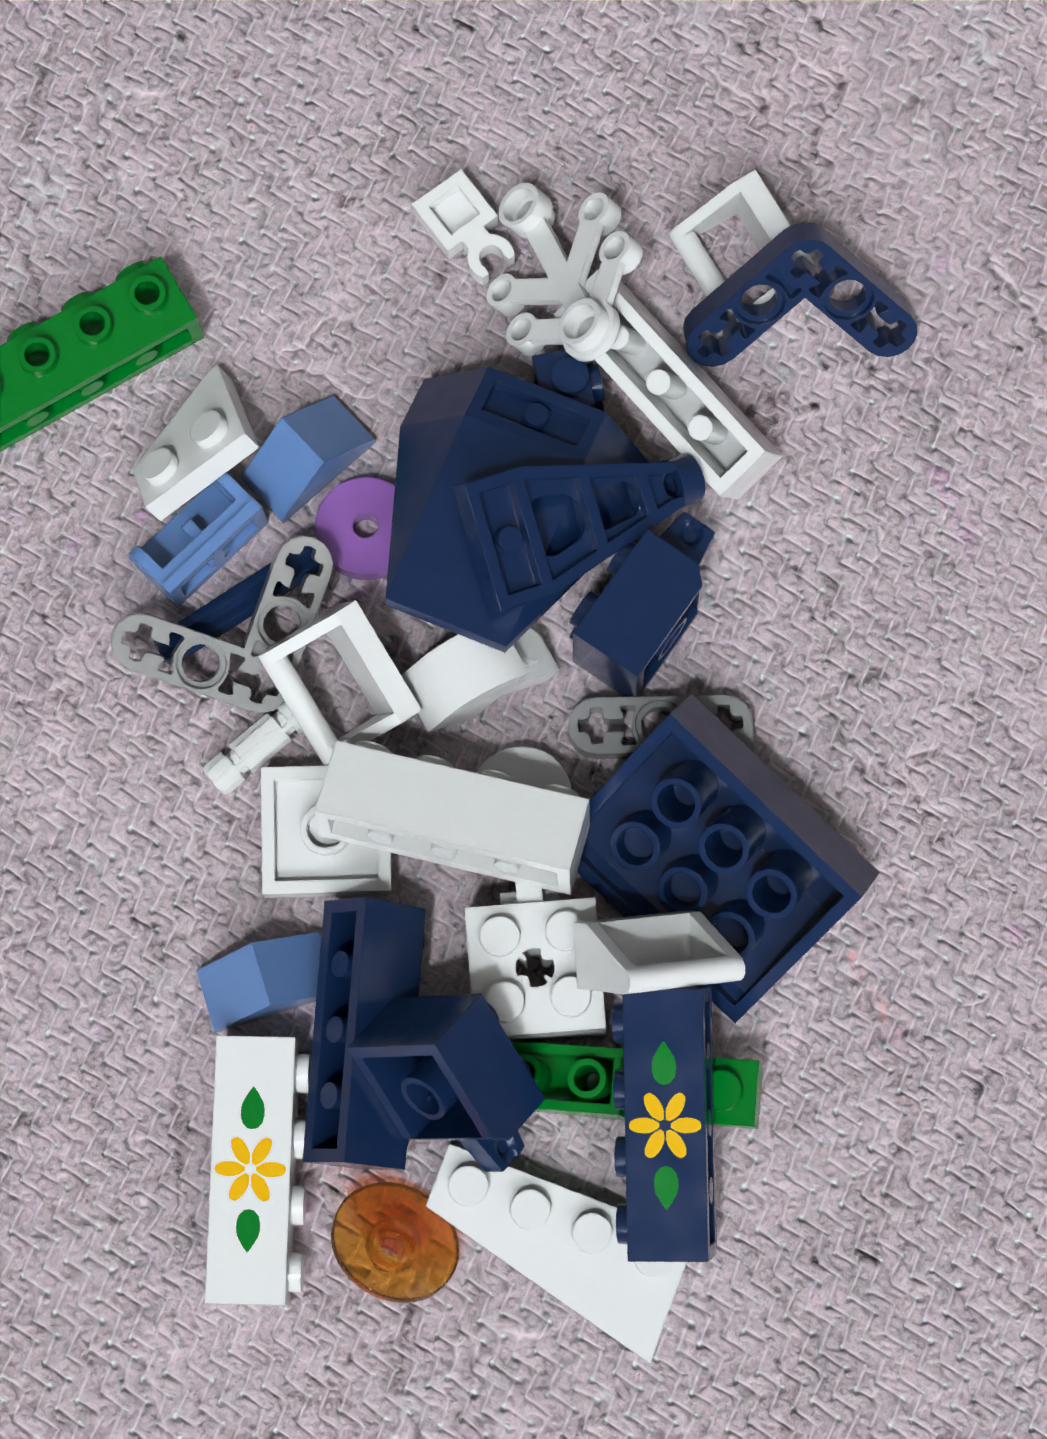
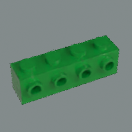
M161 256L150 263L139 261L127 266L116 276L114 283L96 293L92 291L79 293L65 302L60 313L42 323L32 321L23 324L9 334L7 342L0 345V452L204 338L196 314Z

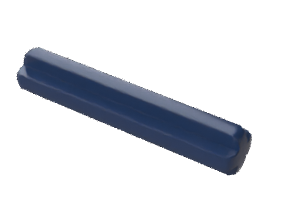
M304 546L300 554L289 553L286 558V565L294 569L290 588L278 581L273 595H285L298 587L306 573L317 574L320 563L311 559L313 548ZM271 563L185 617L177 624L218 638L253 615ZM174 632L169 634V646L154 640V645L158 652L164 656V661L170 666L172 651L183 637ZM206 645L192 646L185 652L182 661Z

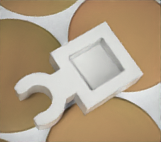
M462 169L411 204L415 217L448 259L462 250L467 253L468 269L470 275L477 283L484 286L489 282V273L480 263L485 255H499L508 267L515 264L514 250L509 241L500 235L489 234L488 232L498 225V215Z

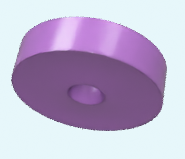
M372 477L350 479L333 488L321 502L315 520L316 538L324 543L330 551L333 561L332 568L342 575L357 580H376L387 576L395 486L391 483ZM363 520H371L378 526L375 534L367 538L358 536L354 532L355 527Z

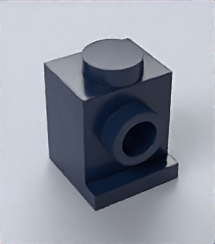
M565 349L532 356L533 382L535 385L605 412L603 405L605 400L604 389L597 364H586V362L578 361L570 356Z

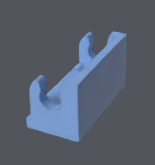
M226 472L203 489L144 546L140 547L137 545L129 553V559L178 609L268 524L263 507Z

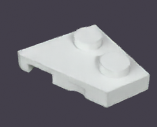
M215 365L208 371L132 470L145 507L159 521H162L259 448L233 381L218 365Z

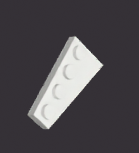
M449 1144L426 1207L650 1364L687 1262H628L627 1244H618L616 1207L512 1167H508L503 1172H485L467 1150Z

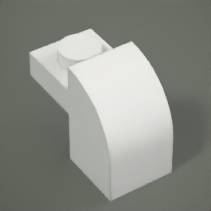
M534 624L505 653L458 634L427 653L401 676L422 709L418 714L429 733L473 719L500 696L544 683L560 670Z

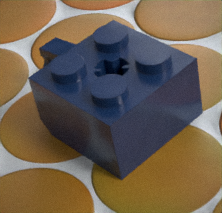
M683 512L660 536L647 529L637 544L631 542L620 549L607 568L606 572L611 574V577L602 593L598 596L590 591L581 601L569 623L575 626L569 637L573 640V662L622 696L640 697L697 617L699 593L702 589L699 568L714 540L715 532L692 515Z
M482 993L393 998L347 1047V1050L403 1138L413 1140H459L485 1172H503L510 1166L511 1161L521 1153L525 1145L518 1130L545 1100V1097L531 1076L529 1065L517 1053L499 1023L497 1012L485 1000Z

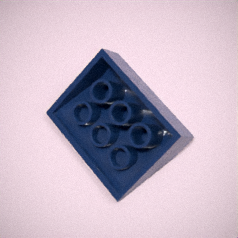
M692 694L664 719L589 800L590 827L577 873L623 917L677 911L701 912L737 951L745 963V975L740 981L696 986L712 987V1002L734 1023L863 897L880 873Z

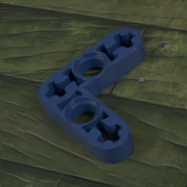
M808 222L793 224L784 229L693 308L686 316L683 324L688 354L695 362L711 367L724 365L733 360L804 298L865 349L877 356L891 357L908 350L915 342L918 331L912 308L901 294L824 228L815 223ZM799 250L806 254L815 250L818 264L822 268L821 272L818 274L816 266L806 257L800 256L794 259L793 254ZM856 280L863 284L861 292L850 300L839 301L830 297L831 290L842 281ZM768 285L775 290L773 297L762 305H748L741 300L745 291L752 286ZM875 307L877 315L883 321L890 325L897 322V327L892 330L886 326L877 329L874 317L870 311ZM731 309L733 314L728 317L727 310ZM708 330L710 333L717 334L723 330L724 336L717 339L709 335L702 340L701 333Z

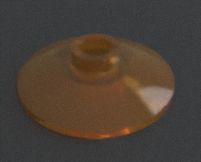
M378 1182L358 1188L343 1200L333 1218L331 1244L341 1269L359 1288L386 1301L411 1303L425 1300L438 1293L454 1274L459 1260V1241L455 1227L426 1207L429 1196L422 1191L400 1183ZM382 1248L390 1249L395 1253L396 1257L387 1254Z

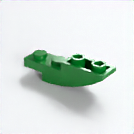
M511 1041L517 1053L529 1065L531 1076L545 1097V1100L534 1112L625 1121V1110H616L613 1098L614 1072L616 1069H624L623 1049ZM713 1058L714 1126L758 1129L763 1075L762 1062L758 1060Z

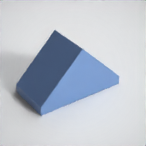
M333 395L281 417L241 475V479L284 524L376 442L373 436Z
M320 932L252 942L196 970L214 1032L218 1033L316 1002L321 948Z

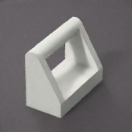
M756 170L734 181L673 228L668 234L706 297L718 288L725 279L698 238L700 234L738 215L757 247L761 250L784 229L791 226ZM801 250L793 254L794 259L803 256L815 265L809 254L803 253ZM772 288L751 305L757 306L768 302L773 297L775 290ZM731 309L727 310L728 317L733 314Z
M356 600L337 604L257 656L323 765L329 764L336 741L353 745L357 741H371L422 710ZM326 633L376 714L339 739L336 738L287 657L288 654Z
M677 911L573 922L577 989L624 995L740 981L745 975L743 958L699 911Z

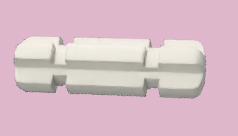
M285 701L276 709L277 712L273 716L266 713L228 746L231 751L224 756L220 752L204 766L203 770L206 777L219 792L224 795L230 794L245 781L242 776L244 773L250 770L254 774L291 742L290 734L296 731L300 735L303 732Z

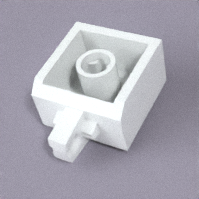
M515 882L516 892L500 893L501 905L465 908L471 994L482 993L485 1000L497 1012L499 1023L510 1041L537 1042L606 1035L603 992L577 989L573 922L597 920L595 897L559 900V892L547 889L542 890V888ZM540 958L543 967L553 968L554 974L552 978L546 974L544 975L543 986L530 987L528 976H517L519 967L527 969V960Z

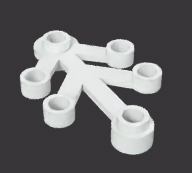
M521 183L514 186L507 192L500 203L498 211L499 220L518 237L528 238L548 278L517 279L511 274H502L490 284L487 291V302L506 317L515 316L522 311L525 305L562 304L565 312L561 318L539 320L528 312L516 316L507 328V342L525 356L537 354L545 345H564L565 351L574 359L581 362L592 361L607 352L615 342L620 327V318L618 312L612 307L622 275L632 272L640 263L643 255L642 246L625 231L611 233L620 222L621 208L606 194L598 192L587 197L579 209L578 219L580 223L569 257H567L552 229L555 212L550 198L531 183ZM611 233L601 244L599 258L602 263L588 297L584 286L600 237Z

